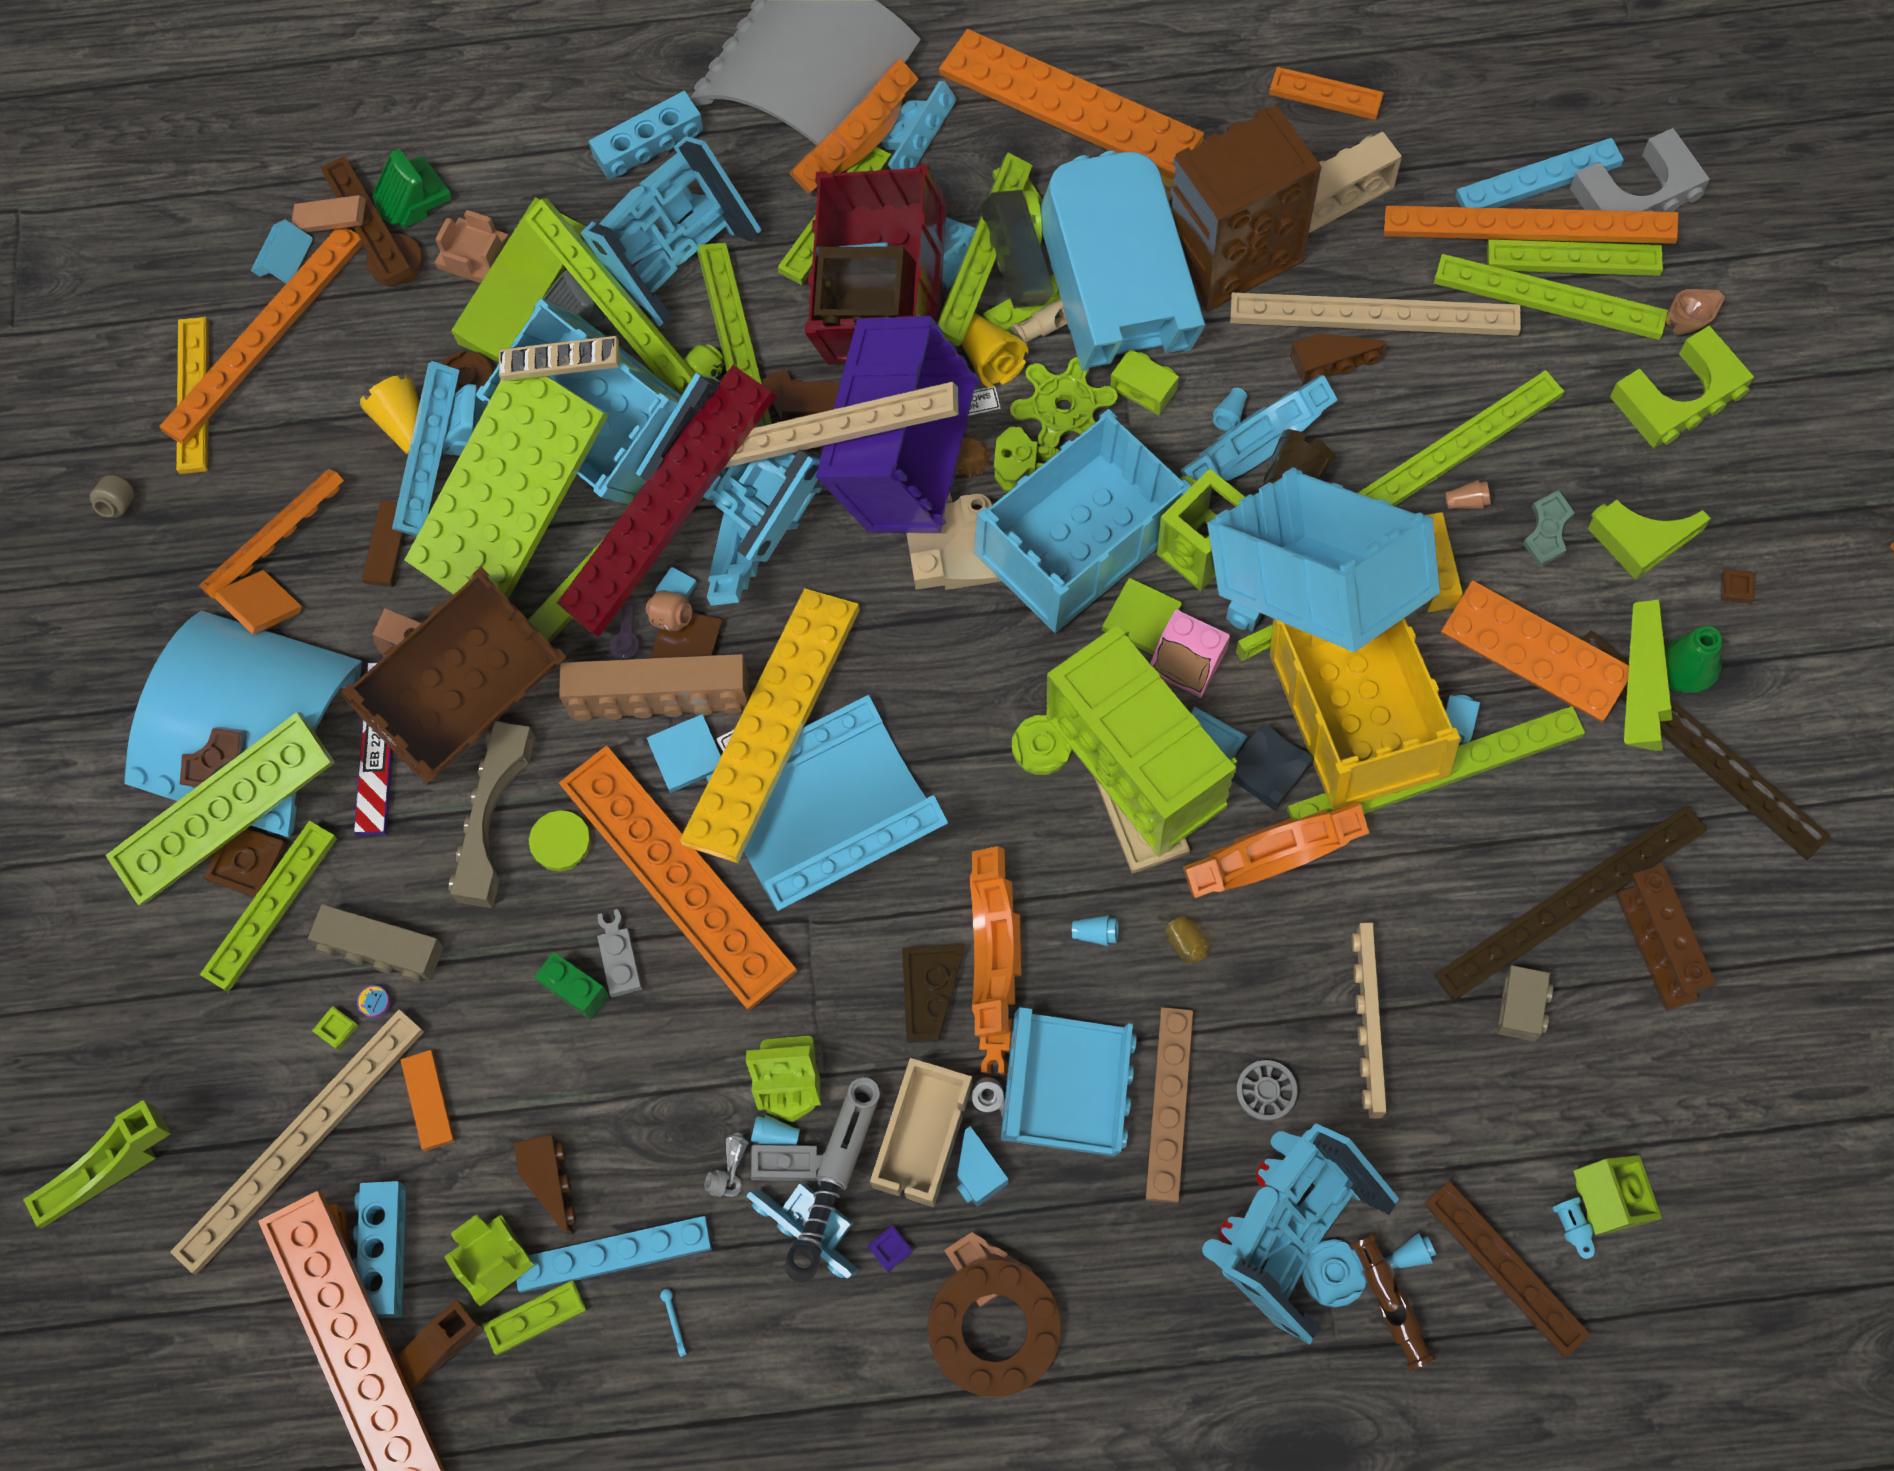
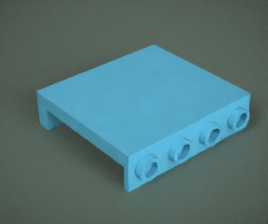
M1020 1007L1014 1013L1001 1140L1107 1156H1116L1121 1152L1122 1148L1125 1149L1128 1131L1123 1129L1124 1116L1127 1117L1129 1115L1131 1105L1130 1097H1126L1127 1085H1131L1133 1079V1066L1129 1065L1130 1053H1134L1136 1047V1034H1132L1133 1024L1128 1023L1125 1027H1117L1032 1014V1009Z

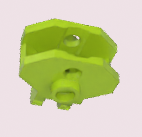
M1009 427L996 440L995 480L1004 492H1010L1017 486V482L1025 475L1027 477L1045 464L1037 463V460L1048 461L1060 450L1039 447L1038 442L1031 441L1021 427Z

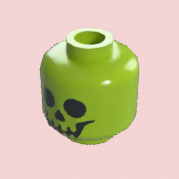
M709 344L695 346L683 359L694 373L713 376L716 379L724 370L723 356L716 348Z

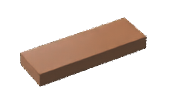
M357 195L294 204L292 224L305 233L360 226L363 223L366 199Z

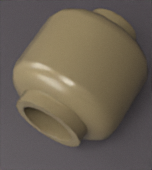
M116 475L102 477L90 493V502L94 510L103 517L117 518L122 516L135 498V492L130 483L125 478Z

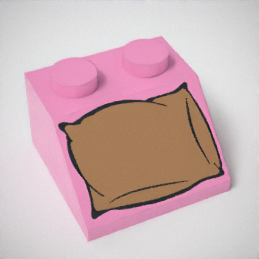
M1175 610L1162 633L1150 665L1155 668L1164 681L1202 698L1228 649L1230 635L1179 610Z

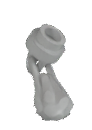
M735 1132L726 1137L727 1173L715 1170L714 1172H709L706 1176L705 1191L710 1192L711 1196L721 1197L724 1195L733 1197L737 1196L741 1191L742 1183L735 1176V1172L749 1143L741 1133ZM733 1182L736 1184L734 1190L725 1189L726 1186L730 1187Z

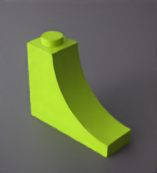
M1616 500L1609 506L1602 504L1592 513L1593 519L1588 529L1627 572L1637 580L1703 532L1711 518L1702 510L1691 517L1681 520H1654L1632 512Z

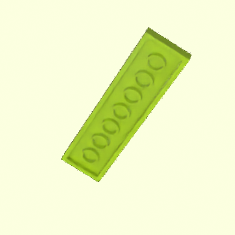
M296 712L106 854V857L138 905H145L333 765L335 761L301 712Z

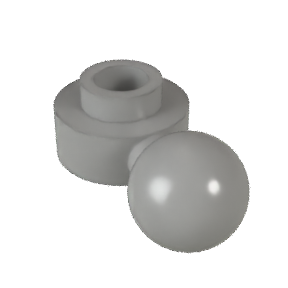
M990 1077L978 1080L972 1088V1102L974 1106L983 1112H993L999 1109L1003 1118L1005 1098L1001 1083ZM991 1089L994 1093L991 1096H985L982 1094V1091Z

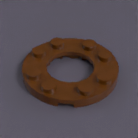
M989 1259L968 1264L957 1270L945 1281L931 1304L927 1330L933 1356L943 1373L952 1382L962 1389L977 1395L1001 1397L1023 1391L1045 1374L1053 1362L1059 1347L1061 1321L1052 1293L1038 1276L1017 1263L1000 1259ZM992 1294L1007 1296L1015 1301L1024 1312L1027 1323L1026 1338L1018 1352L1008 1359L997 1362L982 1360L971 1353L964 1343L961 1331L963 1316L969 1306L980 1297Z

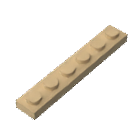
M1360 923L1356 933H1352V951L1358 952V964H1354V982L1360 983V995H1356L1357 1014H1362L1363 1026H1358L1359 1046L1364 1045L1365 1058H1360L1361 1077H1366L1367 1090L1362 1091L1363 1109H1368L1369 1118H1383L1386 1113L1373 923Z

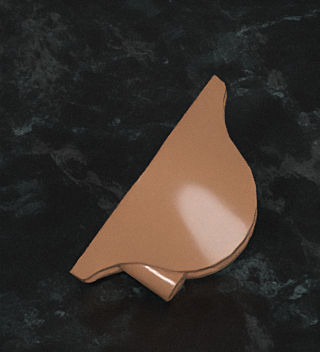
M1683 290L1674 298L1667 315L1666 324L1669 327H1674L1673 332L1677 336L1700 330L1716 317L1725 296L1719 290Z

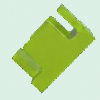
M479 1215L473 1216L451 1233L459 1246L444 1256L456 1278L469 1290L479 1306H482L535 1266L502 1215L496 1217L489 1224Z

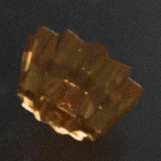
M965 438L962 441L955 470H958L959 476L967 474L969 478H973L975 474L983 475V469L990 467L987 460L991 457V454L986 450V445L976 441L974 438L970 440Z

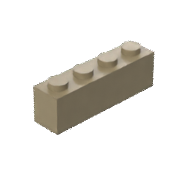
M321 905L308 940L316 946L315 951L331 957H333L334 952L345 955L344 959L357 965H362L363 961L372 963L374 969L390 974L391 970L402 972L401 976L413 982H419L421 978L431 981L444 948L437 938L326 905Z

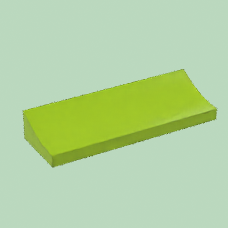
M536 197L451 330L458 345L481 353L483 356L499 362V350L509 349L533 314L534 307L539 299H543L566 270V267L525 220V217L540 201ZM561 214L584 241L581 232L587 226Z

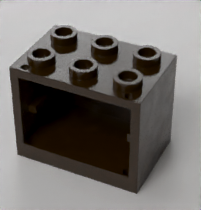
M904 246L819 247L814 316L818 320H823L827 326H841L840 319H855L857 322V319L877 317H913L916 261Z

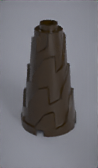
M1292 429L1284 430L1264 476L1263 486L1269 482L1274 483L1283 477L1282 474L1292 467L1302 471V474L1321 480L1332 467L1336 456L1329 447L1316 438L1310 442L1305 440L1308 435L1306 433Z

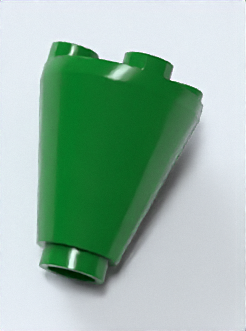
M1702 626L1672 639L1664 646L1668 684L1672 691L1699 693L1708 690L1716 683L1722 670V637L1717 629L1711 626Z

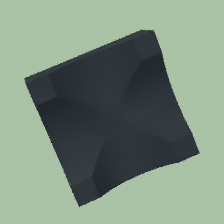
M1263 722L1235 758L1237 760L1236 772L1231 780L1276 811L1310 768L1314 757L1289 743L1272 727Z

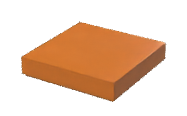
M264 570L221 588L215 593V599L253 635L300 614L302 607Z

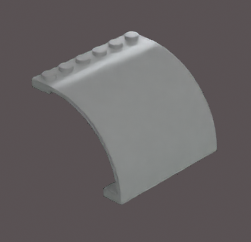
M755 0L751 4L750 8L752 10L737 24L736 28L738 30L734 36L730 37L723 44L722 48L724 50L720 56L710 63L708 67L710 70L706 76L696 83L695 91L690 99L696 106L712 104L714 99H725L747 104L785 122L817 146L862 101L879 81V78L896 60L901 58L904 63L907 61L921 39L899 17L876 0Z

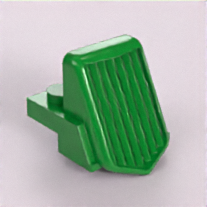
M399 148L390 153L373 191L374 206L382 221L391 225L400 224L402 228L426 219L428 210L451 201L450 191L423 155L409 161Z

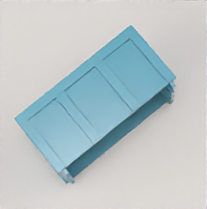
M540 298L534 307L535 311L510 348L606 336L577 313ZM619 347L618 368L550 375V377L609 414L577 474L594 487L593 491L601 498L629 505L646 483L644 479L636 474V471L682 396ZM499 364L484 386L481 385L475 394L483 402L489 403L501 380L499 377Z
M1109 409L1100 415L1099 421L1071 442L1069 440L1061 446L1060 452L1027 477L1025 475L1021 478L1015 488L987 509L985 507L981 510L976 518L974 554L1054 633L1059 631L1158 548L1161 516L1191 487L1185 480L1181 481L1116 420L1117 416Z
M1294 467L1283 473V477L1278 481L1267 483L1259 488V493L1254 496L1248 495L1239 501L1240 505L1230 511L1224 510L1207 523L1219 596L1352 652H1356L1440 593L1432 517L1423 515L1420 512L1414 514L1389 505L1387 501L1375 500L1344 489L1342 485L1330 484L1302 474V471Z

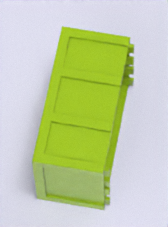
M1117 624L1047 673V719L1150 848L1160 857L1227 808L1226 800L1229 798L1230 793L1228 791L1232 785L1231 779L1236 772L1237 760L1235 758L1230 760L1225 756L1201 727L1198 720L1187 710L1163 681L1160 674L1129 640V630L1127 628L1122 630Z

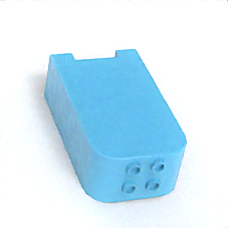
M1107 151L1099 157L1089 158L1087 155L1076 157L1073 161L1060 165L1053 172L1040 206L1042 233L1081 370L1086 371L1090 367L1111 364L1115 355L1127 353L1129 349L1138 351L1163 346L1165 353L1180 350L1185 352L1191 351L1205 327V322L1162 177L1156 164L1147 156L1137 152L1116 153V151Z

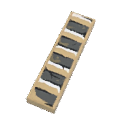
M616 336L499 350V377L502 381L619 367V340Z

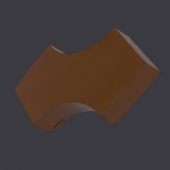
M220 727L213 728L208 742L201 750L193 754H182L180 785L197 787L245 751L246 731Z

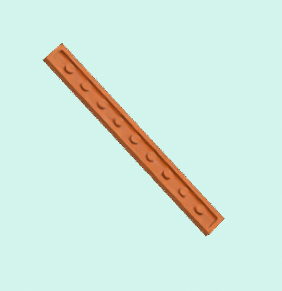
M1386 206L1384 236L1676 244L1678 212Z
M347 227L337 228L331 233L159 426L162 432L183 446L190 441L361 248L363 243L357 233Z

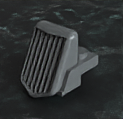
M568 270L562 273L543 297L548 302L577 313L600 332L614 329L613 323Z

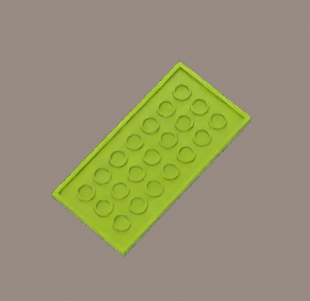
M550 376L508 381L500 380L404 560L452 594H455L470 580L472 573L482 566L489 574L488 578L509 599L609 414Z

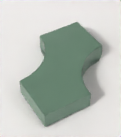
M1559 490L1534 502L1532 505L1536 516V529L1524 540L1523 545L1538 567L1555 560L1566 552V546L1562 539V529L1565 523L1573 518L1575 512Z

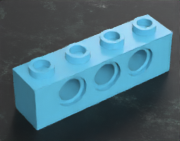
M683 91L588 142L594 159L607 179L610 180L616 176L623 175L627 170L639 164L648 162L652 157L664 151L671 150L685 136L692 138L697 136L704 130L699 111L687 93Z
M399 1181L360 1183V1192H357L355 1195V1210L359 1212L358 1225H355L353 1230L354 1244L357 1245V1258L353 1259V1263L377 1318L402 1317L407 1186ZM379 1210H384L385 1218L383 1222L379 1225H374L373 1217L375 1213ZM383 1242V1253L379 1257L373 1258V1247L377 1243ZM381 1275L383 1278L382 1286L377 1291L372 1292L370 1288L372 1279L375 1276Z

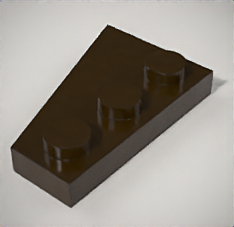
M965 944L902 948L907 1043L935 1042L940 1040L965 950Z

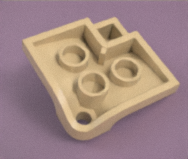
M971 494L960 496L957 501L947 503L943 517L946 524L943 525L941 533H906L916 590L944 585L945 590L1001 581L974 554L977 514L985 507L988 509L992 506L991 501L985 495ZM975 505L982 506L979 510H975L972 507Z

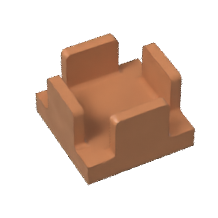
M466 210L464 214L465 219L458 218L456 223H454L453 219L446 218L436 237L440 253L434 263L437 269L481 283L510 237L508 234L496 230L490 217Z

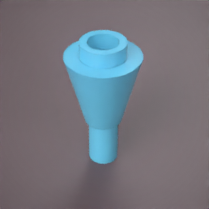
M1417 1233L1395 1250L1393 1255L1384 1259L1389 1260L1393 1269L1397 1267L1406 1268L1433 1264L1430 1257L1436 1255L1428 1236L1421 1238L1420 1234Z

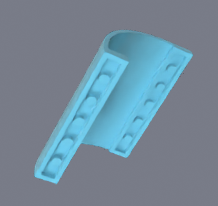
M204 611L198 612L184 623L168 642L147 679L131 726L124 784L175 801L180 800L196 788L180 785L182 754H193L201 750L208 742L211 730L216 727L246 731L245 750L296 712H301L315 732L340 688L344 689L350 683L353 685L360 679L362 661L265 630L253 635L239 622ZM296 792L252 824V826L286 837L293 834L297 810L295 805Z
M869 695L803 728L744 850L753 870L777 911L948 823L935 796L932 795L926 798L915 782L884 727L883 721ZM712 774L706 776V779H707L708 782H709V780H710Z

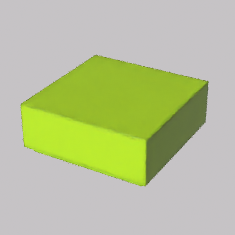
M332 1006L312 1031L339 1051L359 1025Z

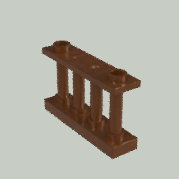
M1662 864L1634 873L1632 878L1636 886L1619 891L1616 894V898L1662 1004L1667 1012L1699 1000L1696 991L1713 986L1716 982L1665 867Z

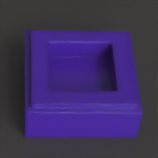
M893 1225L867 1246L888 1273L913 1253L911 1247Z

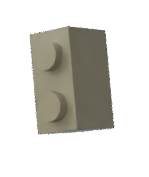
M1511 965L1505 974L1497 1034L1535 1042L1541 1036V1033H1546L1549 1015L1544 1014L1546 1002L1550 1003L1553 994V984L1549 983L1550 973Z

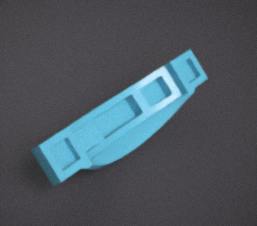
M1317 376L1297 391H1290L1270 406L1262 407L1218 437L1216 443L1199 453L1200 457L1180 470L1182 475L1190 476L1193 480L1197 481L1210 468L1227 482L1271 457L1284 430L1292 429L1302 432L1321 415L1324 409L1337 401L1325 376Z
M755 495L753 496L765 506L764 502L758 499ZM726 513L723 514L708 579L710 586L707 599L711 606L739 603L742 590L748 589L750 577H756L759 561H750L737 551L748 531Z

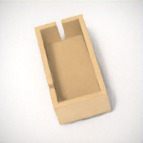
M910 1058L870 1180L872 1188L899 1197L902 1191H905L906 1199L935 1207L962 1121L961 1111H965L973 1086L972 1076Z

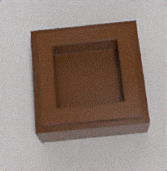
M1724 569L1721 578V600L1751 604L1754 601L1755 572Z

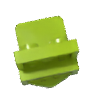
M811 1036L766 1039L761 1042L759 1050L746 1051V1064L752 1078L751 1091L758 1110H766L770 1115L788 1122H794L811 1112L816 1106L821 1105L820 1076L816 1066L815 1043Z

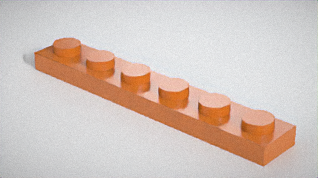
M327 469L206 578L199 587L214 599L217 590L230 585L238 576H245L253 568L252 563L260 556H267L274 550L275 542L282 536L285 538L292 534L297 528L295 524L303 517L308 518L313 515L318 509L317 505L325 497L328 499L334 496L339 491V485L344 480L337 472Z

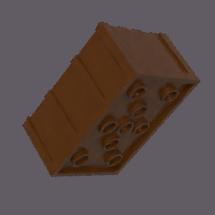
M1277 105L1271 108L1266 107L1256 112L1255 118L1243 124L1238 121L1227 127V132L1220 136L1215 133L1205 138L1204 144L1192 150L1188 147L1176 153L1173 163L1176 167L1174 186L1171 187V195L1173 197L1172 214L1197 299L1206 313L1230 301L1232 292L1246 293L1303 263L1322 166Z
M482 566L472 573L470 580L443 605L439 603L430 611L429 617L396 647L392 645L385 651L383 658L353 685L350 683L341 691V697L425 785L433 780L493 725L495 721L566 658L564 653L559 648L555 649L488 578L489 574Z

